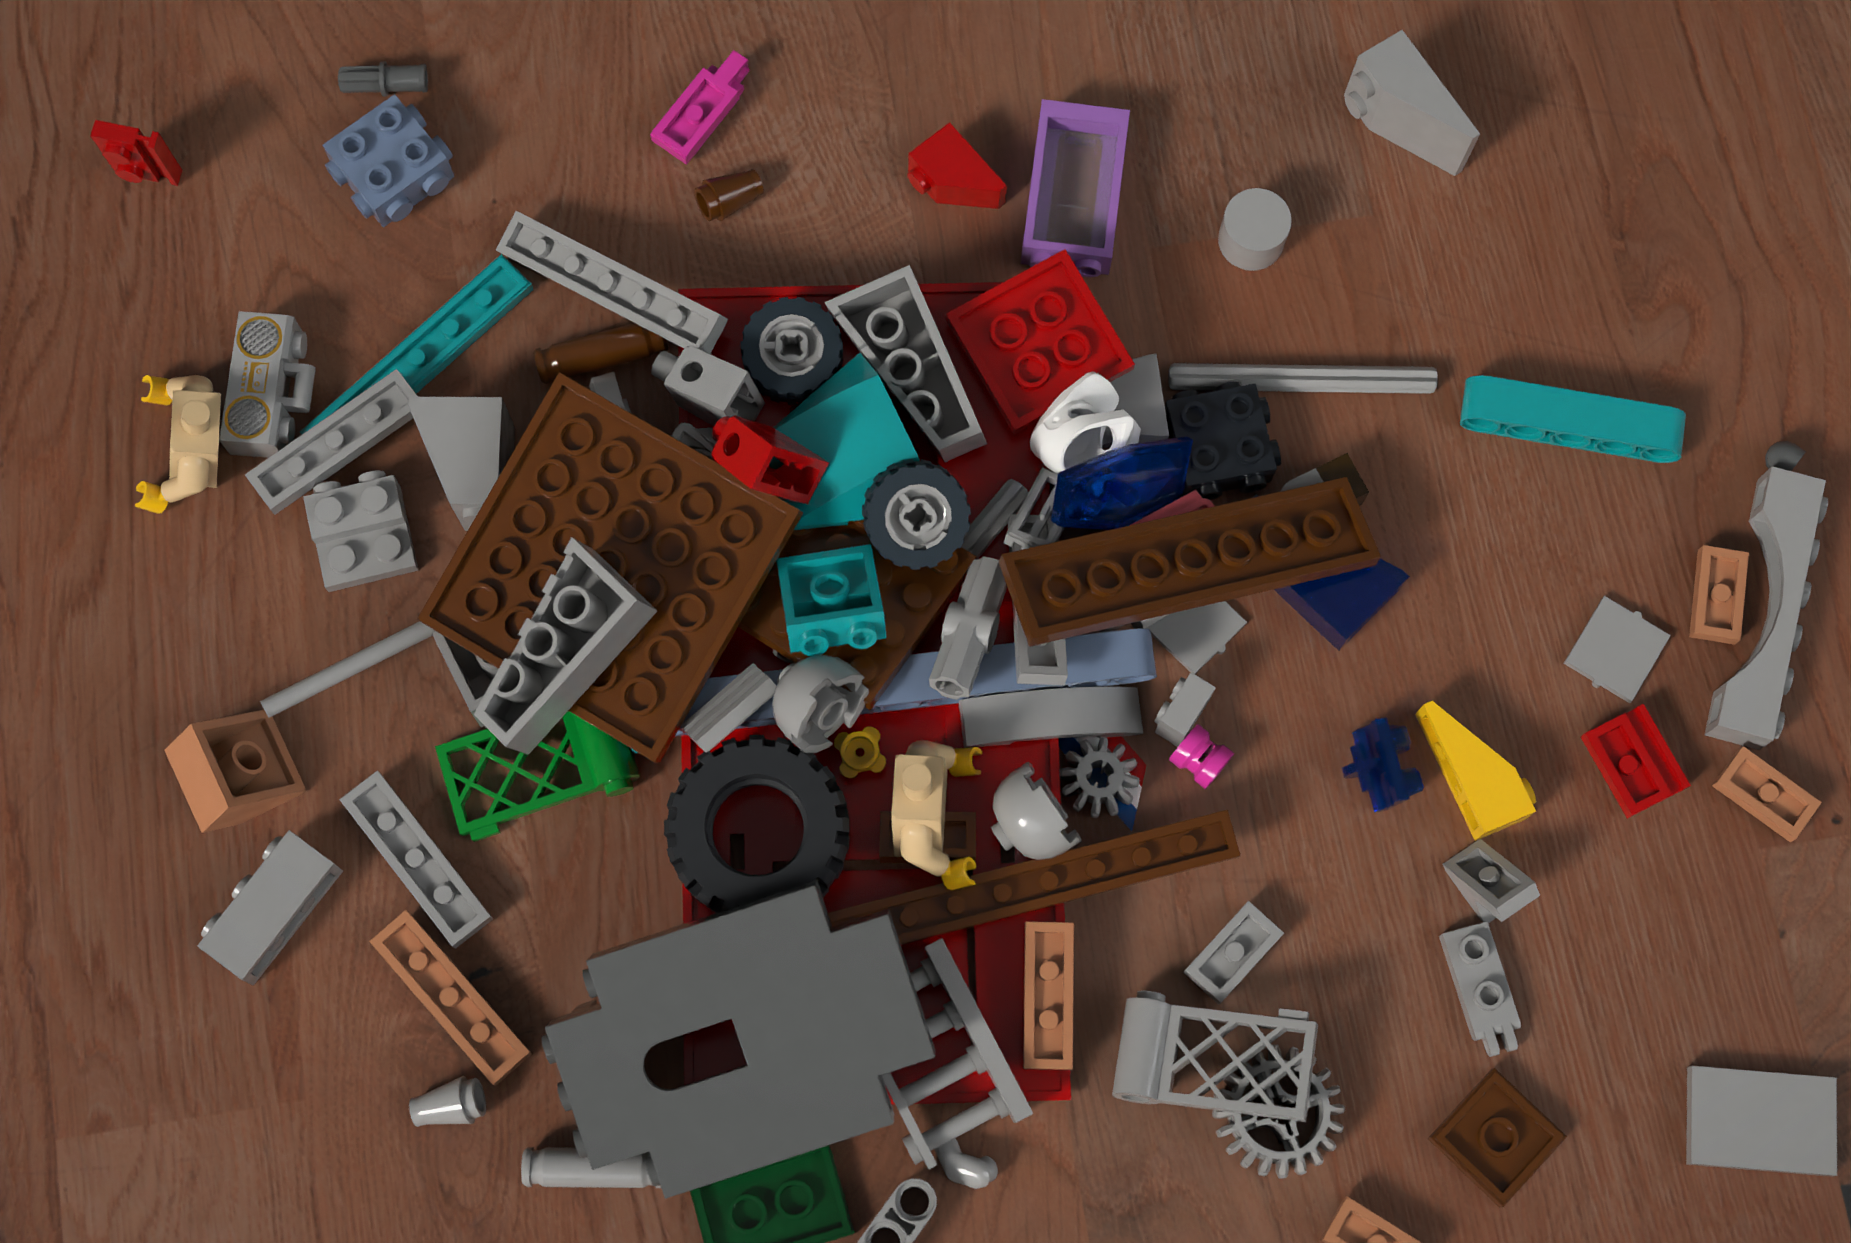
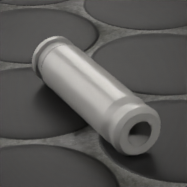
M527 1147L522 1155V1184L526 1187L539 1184L543 1187L644 1188L652 1185L645 1159L651 1157L650 1152L642 1153L592 1170L588 1157L582 1159L576 1148L546 1147L541 1150H534L533 1147Z

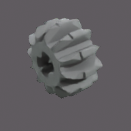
M1105 737L1100 738L1098 751H1093L1088 740L1081 741L1080 748L1084 757H1081L1076 752L1068 751L1065 758L1074 768L1066 767L1060 769V778L1074 781L1062 788L1063 797H1070L1079 793L1080 796L1075 800L1073 809L1079 812L1083 809L1086 802L1092 803L1090 811L1092 818L1099 817L1101 804H1105L1111 816L1117 815L1119 810L1114 798L1130 805L1133 801V796L1125 788L1138 787L1140 781L1134 775L1125 774L1136 768L1137 762L1134 758L1122 762L1119 761L1126 747L1119 744L1115 747L1112 754L1106 752L1108 739ZM1093 768H1101V774L1105 770L1109 772L1110 776L1107 779L1106 787L1097 788L1098 782H1095L1094 786L1088 782Z

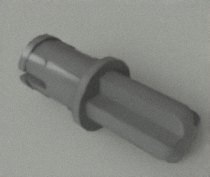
M380 61L379 66H342L338 72V85L343 93L381 92L383 97H388L389 92L427 93L428 71L425 64L387 66L386 61Z

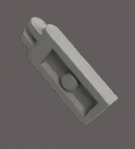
M1488 921L1441 934L1439 939L1472 1039L1474 1041L1482 1039L1489 1057L1500 1054L1495 1036L1500 1034L1507 1052L1517 1050L1518 1043L1514 1030L1521 1028V1022Z

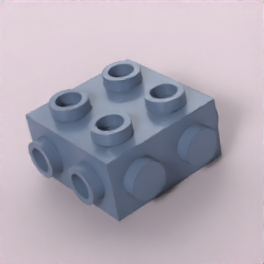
M395 94L322 145L330 160L325 164L329 174L340 187L347 183L355 192L350 198L366 219L373 215L383 228L392 221L397 222L404 219L410 214L414 205L428 195L434 196L447 187L449 180L455 177L449 163L453 155L447 145L438 135L431 139L423 129L427 124L413 104L405 107Z

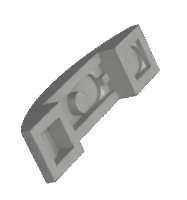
M1135 687L1044 689L989 695L958 701L964 748L1009 745L1014 741L1097 736V738L1143 734L1138 689Z

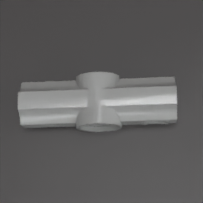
M983 556L981 559L973 560L967 571L957 602L952 601L947 610L941 634L942 645L929 678L930 687L937 690L944 697L956 700L961 697H969L984 653L989 654L994 645L999 626V610L1007 590V585L999 566V560Z

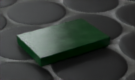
M830 1145L690 1190L704 1243H827L855 1234Z

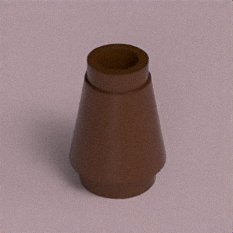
M754 169L705 179L702 181V186L694 190L697 205L707 221L714 219L723 221L755 199L756 196L764 193L761 178Z

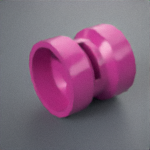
M1197 724L1177 747L1169 761L1179 769L1187 768L1194 774V781L1202 788L1207 789L1235 753L1224 744H1215L1210 740L1209 732ZM1205 753H1206L1208 756H1207V757L1205 758V760L1201 763V762H1200V759H1201V758L1205 755Z

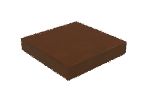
M1493 1068L1428 1137V1140L1499 1208H1502L1567 1136L1500 1072Z

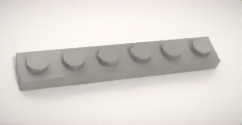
M515 211L496 248V251L682 348L693 346L711 354L728 321L722 315L518 211Z

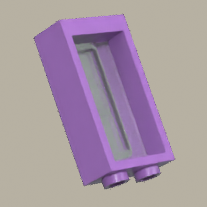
M1042 99L1021 264L1032 267L1066 249L1081 276L1097 277L1100 274L1109 275L1130 110Z

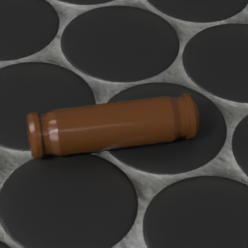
M634 323L552 344L544 350L537 348L533 353L541 382L547 384L550 383V380L555 379L559 372L570 378L647 358L656 352H667L668 345L665 338Z

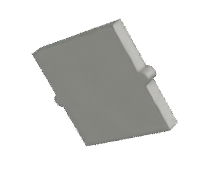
M1604 596L1563 664L1592 680L1593 687L1599 688L1602 686L1626 702L1631 703L1671 635L1644 620L1641 612L1635 611L1633 613Z
M1223 601L1169 614L1146 629H1150L1151 635L1190 673L1196 674L1217 653L1223 654L1225 652V645L1247 624V621L1227 602Z

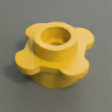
M866 727L863 731L851 734L842 732L837 735L834 746L841 754L842 764L840 765V772L844 777L852 779L860 772L870 770L874 773H879L884 769L886 759L879 751L880 733L877 729ZM859 748L865 751L862 757H858L855 754Z

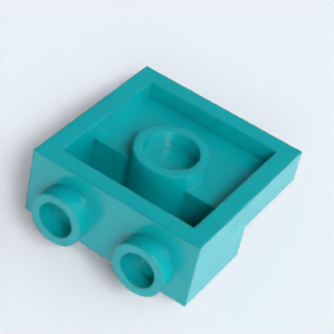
M871 544L777 558L791 653L801 651L807 656H815L825 653L828 647L850 644L856 649H865L874 645L878 639L887 638L884 611Z

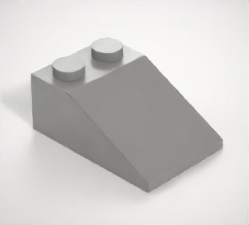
M1400 30L1358 55L1344 93L1346 106L1352 116L1356 119L1360 118L1372 132L1454 176L1462 172L1480 133L1405 32Z

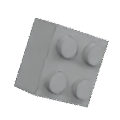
M1192 672L1187 679L1181 677L1169 697L1173 701L1171 703L1165 701L1154 720L1158 724L1154 733L1178 747L1210 701L1216 687Z

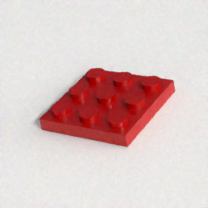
M1066 249L945 314V320L1014 435L1037 423L1054 400L1086 373L1092 371L1099 373L1109 382H1112L1132 371L1135 363Z

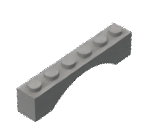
M1773 466L1757 480L1749 523L1760 542L1767 565L1770 590L1767 618L1761 637L1747 662L1730 680L1713 692L1705 736L1760 750L1774 739H1778L1783 730L1785 713L1780 711L1783 695H1787L1793 682L1794 670L1789 668L1791 652L1796 651L1802 637L1803 627L1797 624L1800 608L1803 609L1806 606L1811 592V583L1806 581L1808 567L1814 564L1819 552L1820 541L1814 539L1817 523L1820 524L1823 521L1828 507V498L1823 496L1826 480Z

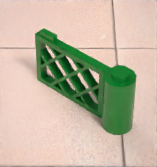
M567 711L563 716L567 733L559 748L556 749L542 741L537 745L555 754L542 779L521 769L528 754L519 752L514 764L493 755L499 740L489 729L435 746L459 834L463 837L470 834L473 842L500 834L499 824L597 791H605L607 797H613L633 790L632 782L639 779L640 774L632 749L570 711ZM489 742L485 750L477 747V745ZM570 744L575 758L566 754ZM468 748L481 754L469 779L455 773L450 754ZM490 759L510 769L497 794L477 784ZM564 759L577 766L582 784L563 790L551 784L550 781L561 760ZM518 774L539 784L531 800L520 805L505 798ZM457 780L466 784L462 792H460ZM546 788L556 792L542 797ZM473 789L494 798L486 816L469 822L465 804ZM502 803L511 807L498 812Z

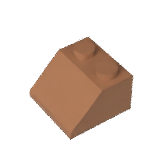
M265 710L192 723L164 750L201 833L242 824L302 795L306 791L273 717L268 718Z

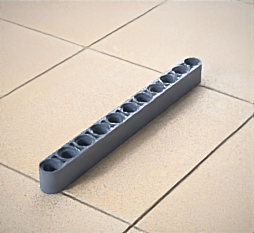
M1141 628L1065 638L1068 670L1065 685L1017 684L1015 643L993 645L989 654L984 653L969 697H961L958 700L944 697L937 690L930 687L929 678L939 651L912 654L871 710L864 707L860 715L957 704L962 699L1013 692L1074 687H1103L1148 681L1157 677L1151 630ZM784 669L765 671L764 673L777 686L778 677ZM738 675L708 678L683 723ZM774 696L736 729L776 725L772 706ZM680 727L675 736L688 735L683 730V728Z

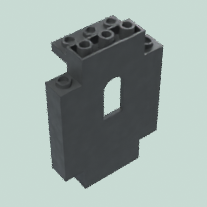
M817 880L592 954L586 960L588 968L584 969L582 973L589 996L591 998L598 997L600 1004H597L595 999L577 1005L571 1013L552 1019L545 1026L547 1034L542 1036V1045L546 1058L550 1064L557 1063L562 1082L557 1083L560 1101L565 1111H573L578 1129L573 1130V1137L579 1156L582 1159L588 1157L591 1168L594 1170L650 1152L651 1157L645 1159L647 1172L654 1187L661 1185L665 1199L894 1124V1111L882 1075L935 1057V1046L889 908L832 927ZM732 1019L747 1065L674 1089L661 1088L648 1078L644 1061L648 1050L659 1042Z

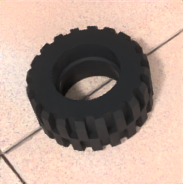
M749 735V740L736 741L734 737L721 742L723 746L717 750L703 752L697 756L698 762L690 770L685 768L678 778L680 784L676 792H671L667 803L669 809L668 818L664 820V835L667 838L668 849L666 850L670 862L688 891L700 903H703L715 913L817 880L822 897H824L829 892V887L834 880H838L844 868L843 863L850 844V821L847 803L830 769L827 766L824 767L817 760L815 754L804 753L801 749L793 746L790 740L780 737L776 741L765 739L764 735ZM755 785L773 787L788 795L799 808L804 824L802 843L794 858L783 868L764 875L746 874L732 868L719 855L713 838L715 816L722 803L734 792Z

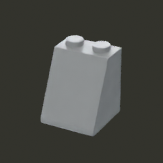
M409 397V409L447 499L463 529L468 531L514 451L515 426L502 397Z

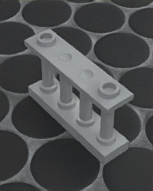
M942 938L925 947L924 951L928 958L921 961L922 967L910 972L916 991L930 984L933 987L942 984L950 999V1002L943 1005L945 1010L926 1019L931 1037L934 1038L953 1027L956 1031L964 1027L973 1045L966 1048L967 1054L901 1089H898L890 1072L882 1075L885 1086L910 1133L903 1137L902 1140L914 1164L916 1165L924 1161L928 1169L937 1165L931 1153L932 1150L997 1115H1000L1001 1118L1010 1115L1013 1122L1017 1123L1033 1114ZM975 1071L979 1075L985 1071L988 1072L995 1086L994 1090L988 1092L989 1098L923 1133L920 1132L908 1108L909 1106Z

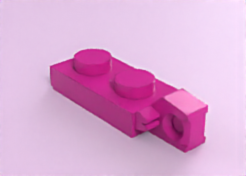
M733 50L719 69L714 65H711L707 70L703 67L650 134L651 140L687 165L740 99V95L744 91V86L740 83L750 71L747 64L748 59Z

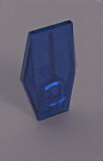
M1187 436L1129 444L1117 447L1058 472L1051 521L1060 527L1112 530L1129 526L1183 497L1193 440Z

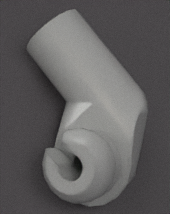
M956 1138L934 1149L947 1178L952 1182L978 1189L986 1187L989 1182L994 1181L997 1177L998 1167L991 1157L983 1156L980 1159L963 1154Z

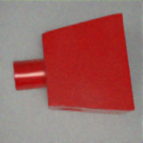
M735 415L723 417L717 421L712 430V438L716 441L711 452L712 459L752 490L808 505L829 464L825 459L780 431ZM773 456L784 463L778 469H773L769 465Z

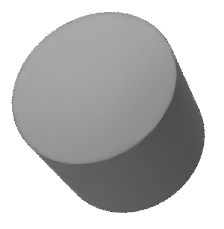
M1261 188L1244 190L1230 200L1219 230L1218 243L1223 256L1232 265L1240 269L1255 271L1269 267L1280 257L1292 223L1291 213L1285 201L1276 193Z

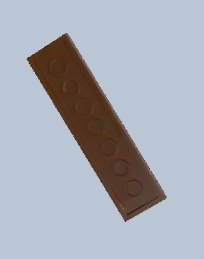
M1344 477L1005 553L1001 555L999 566L1029 647L1376 566L1381 555L1348 478Z

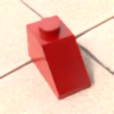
M950 122L908 153L907 176L909 181L920 194L923 195L927 192L936 203L999 209L1005 204L1007 185Z

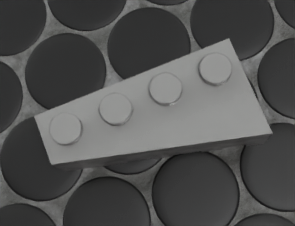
M910 265L824 302L834 320L879 374L882 382L944 462L987 444Z
M573 537L563 552L567 555L556 575L551 574L542 590L545 595L531 619L527 618L518 635L521 638L509 659L504 658L474 712V715L505 747L528 755L657 612L594 549Z

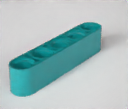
M1480 375L1468 377L1465 380L1460 425L1467 430L1651 462L1672 463L1679 461L1682 456L1686 413L1670 406Z

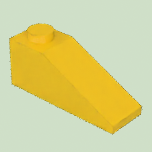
M1433 700L1423 704L1415 715L1475 841L1522 822L1536 812L1533 806L1536 803L1533 788L1526 778H1520L1514 766Z

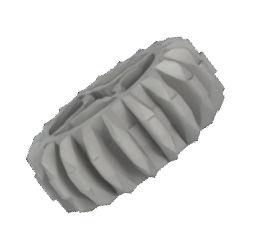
M1272 1045L1281 1056L1279 1045ZM1291 1047L1288 1050L1284 1060L1285 1063H1288L1299 1054L1298 1048ZM1260 1051L1251 1058L1253 1067L1248 1062L1243 1064L1253 1078L1257 1076L1259 1084L1271 1076V1072H1276L1281 1068V1065L1270 1051H1268V1061L1265 1060L1262 1051ZM1314 1056L1313 1066L1316 1064V1060H1317V1058H1316L1315 1056ZM1301 1065L1292 1070L1298 1079ZM1239 1068L1237 1071L1240 1073V1077L1232 1073L1223 1080L1225 1084L1232 1088L1231 1091L1218 1089L1225 1099L1238 1101L1242 1098L1243 1092L1249 1083ZM1325 1068L1316 1075L1312 1073L1308 1108L1315 1106L1316 1120L1310 1137L1301 1147L1296 1137L1299 1133L1296 1121L1283 1119L1284 1124L1281 1125L1278 1124V1118L1271 1120L1268 1117L1257 1120L1259 1116L1246 1115L1241 1117L1240 1113L1213 1110V1118H1227L1229 1124L1216 1130L1217 1137H1225L1232 1133L1236 1140L1225 1149L1228 1155L1236 1153L1242 1147L1246 1153L1240 1161L1241 1167L1248 1168L1257 1158L1260 1160L1258 1175L1264 1177L1268 1175L1271 1164L1275 1163L1276 1174L1279 1179L1287 1178L1289 1162H1291L1297 1175L1305 1174L1307 1172L1305 1156L1315 1166L1321 1165L1324 1160L1317 1150V1146L1329 1152L1334 1151L1336 1148L1334 1141L1325 1135L1326 1132L1339 1134L1343 1131V1125L1331 1121L1330 1115L1344 1113L1345 1106L1342 1104L1330 1105L1329 1097L1339 1094L1341 1089L1338 1085H1333L1325 1090L1321 1083L1329 1078L1331 1071ZM1279 1081L1264 1091L1273 1104V1099H1279L1278 1105L1285 1103L1289 1106L1296 1103L1297 1095H1290L1283 1091ZM1261 1097V1102H1260V1104H1266L1265 1101H1264V1100L1262 1099V1097ZM1259 1127L1270 1129L1276 1135L1278 1142L1283 1143L1286 1152H1277L1264 1148L1255 1142L1247 1131Z

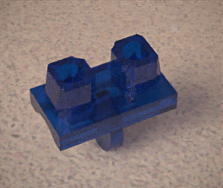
M1387 718L1375 719L1371 721L1370 725L1352 732L1355 745L1350 747L1354 763L1342 768L1343 776L1345 779L1358 777L1362 793L1369 792L1374 812L1387 811L1409 800L1410 796L1423 791L1424 785L1420 772L1415 767L1402 770L1398 759V754L1410 750L1411 740L1406 726L1389 725Z

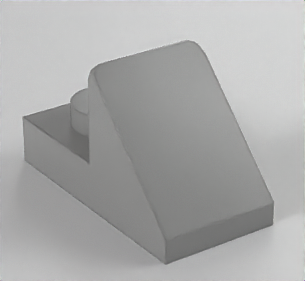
M1478 839L1443 863L1446 873L1482 922L1488 921L1490 923L1495 918L1503 922L1540 896L1536 883L1482 839Z

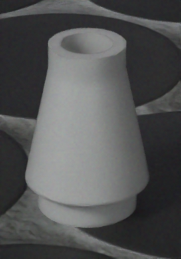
M461 1076L424 1095L411 1098L409 1102L411 1119L416 1127L432 1124H473L476 1118L482 1117L486 1113L485 1094L480 1081L477 1078L467 1079L465 1076Z

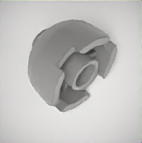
M827 655L811 656L788 665L778 677L773 697V715L777 726L804 753H817L828 748L833 743L827 737L833 734L843 723L851 728L864 709L865 702L863 699L869 694V689L861 683L865 677L842 659ZM845 684L850 689V691H847L840 686Z
M1026 762L1010 773L997 788L992 807L998 822L991 826V829L1006 851L1015 847L1025 857L1036 860L1051 859L1067 852L1082 842L1076 830L1067 834L1065 830L1068 827L1065 821L1068 818L1066 812L1042 778L1036 782L1031 780L1030 776L1034 774L1035 769L1030 762Z

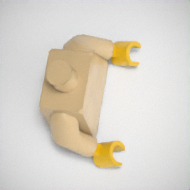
M146 375L142 378V382L150 383V392L147 397H141L142 402L167 406L172 402L169 480L164 481L161 486L146 481H141L136 486V491L144 495L141 501L135 504V507L160 514L165 510L168 502L173 503L200 493L206 487L217 488L221 394L213 392L212 382L204 376L192 375L167 379Z
M920 740L913 742L908 747L906 755H896L892 801L894 857H903L907 862L937 877L941 876L944 885L949 890L975 885V881L971 880L967 874L968 870L976 869L975 861L971 857L950 861L949 856L943 853L947 769H949L954 777L980 775L981 770H976L973 767L972 756L982 755V751L978 747L953 749L948 745Z

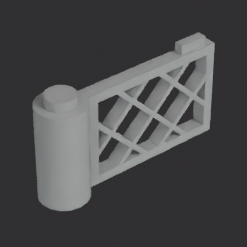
M1137 991L1135 998H1128L1126 1000L1112 1096L1141 1104L1163 1103L1306 1122L1318 1031L1317 1022L1309 1021V1012L1279 1008L1278 1017L1178 1006L1166 1003L1165 995L1153 991ZM1183 1019L1203 1021L1212 1032V1035L1189 1051L1180 1040ZM1211 1022L1223 1023L1225 1025L1216 1030ZM1239 1025L1251 1027L1260 1038V1041L1237 1057L1223 1037ZM1259 1028L1273 1029V1031L1264 1036ZM1286 1031L1305 1033L1303 1051L1288 1063H1285L1271 1043ZM1219 1041L1233 1061L1212 1078H1209L1196 1061V1058ZM1180 1047L1185 1056L1177 1061L1178 1048ZM1267 1047L1281 1065V1068L1258 1085L1243 1064ZM1190 1062L1206 1081L1191 1094L1172 1092L1175 1074ZM1301 1064L1298 1079L1292 1070ZM1239 1068L1254 1089L1238 1101L1225 1099L1216 1085ZM1288 1074L1298 1087L1296 1107L1275 1106L1264 1091ZM1212 1089L1218 1098L1205 1097L1203 1095ZM1260 1095L1266 1104L1252 1103L1251 1101Z

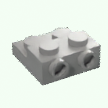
M379 470L369 471L358 477L359 483L341 487V484L336 481L323 482L313 487L314 494L303 496L311 538L316 544L324 586L328 592L419 571L401 487L394 475L386 476L384 471Z

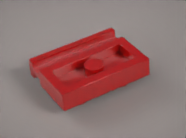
M95 120L90 137L118 177L133 183H141L143 179L159 182L160 177H166L171 185L178 186L183 170L159 132L152 131L151 137H147L142 134L139 128Z
M1644 704L1581 736L1583 743L1627 819L1691 786Z

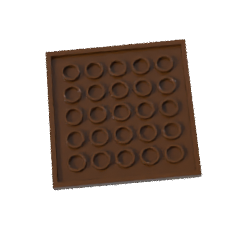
M559 372L417 620L499 669L504 658H510L521 636L518 633L525 620L532 618L545 593L542 590L550 575H556L567 554L563 552L570 539L573 537L589 546L641 594L657 612L568 711L651 761L660 763L804 512L774 495L750 489L717 462Z

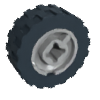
M782 297L773 303L769 301L763 305L760 311H755L750 316L751 321L748 325L745 324L742 332L743 341H741L740 345L743 366L751 376L759 393L763 396L764 394L769 396L772 401L777 403L783 401L787 402L788 405H797V402H803L842 368L843 342L839 326L835 325L834 317L829 312H825L821 305L814 301L811 303L801 297L796 299Z
M907 459L903 460L904 463L895 465L893 463L886 467L887 470L882 474L878 473L873 479L874 483L865 492L866 500L865 504L862 505L865 531L879 554L885 559H890L897 566L902 567L905 565L909 566L910 569L919 570L920 567L928 566L931 568L938 566V562L944 559L947 561L953 556L952 553L957 548H961L964 543L965 533L969 532L970 522L968 518L971 515V510L966 499L967 495L954 476L942 466L932 464L931 461Z

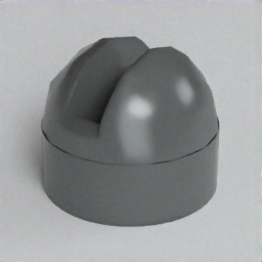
M1789 441L1776 442L1766 453V466L1768 469L1773 466L1792 471L1806 451Z

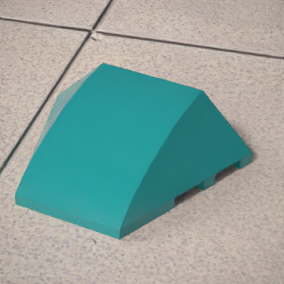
M861 353L857 354L773 427L829 462L808 505L778 497L804 512L794 530L848 525L850 521L864 520L862 515V505L865 504L866 500L864 495L867 488H870L874 483L873 479L878 473L882 474L887 470L886 467L893 463L895 465L904 463L903 460L907 459L920 461L879 374ZM773 456L769 465L773 469H778L784 463Z

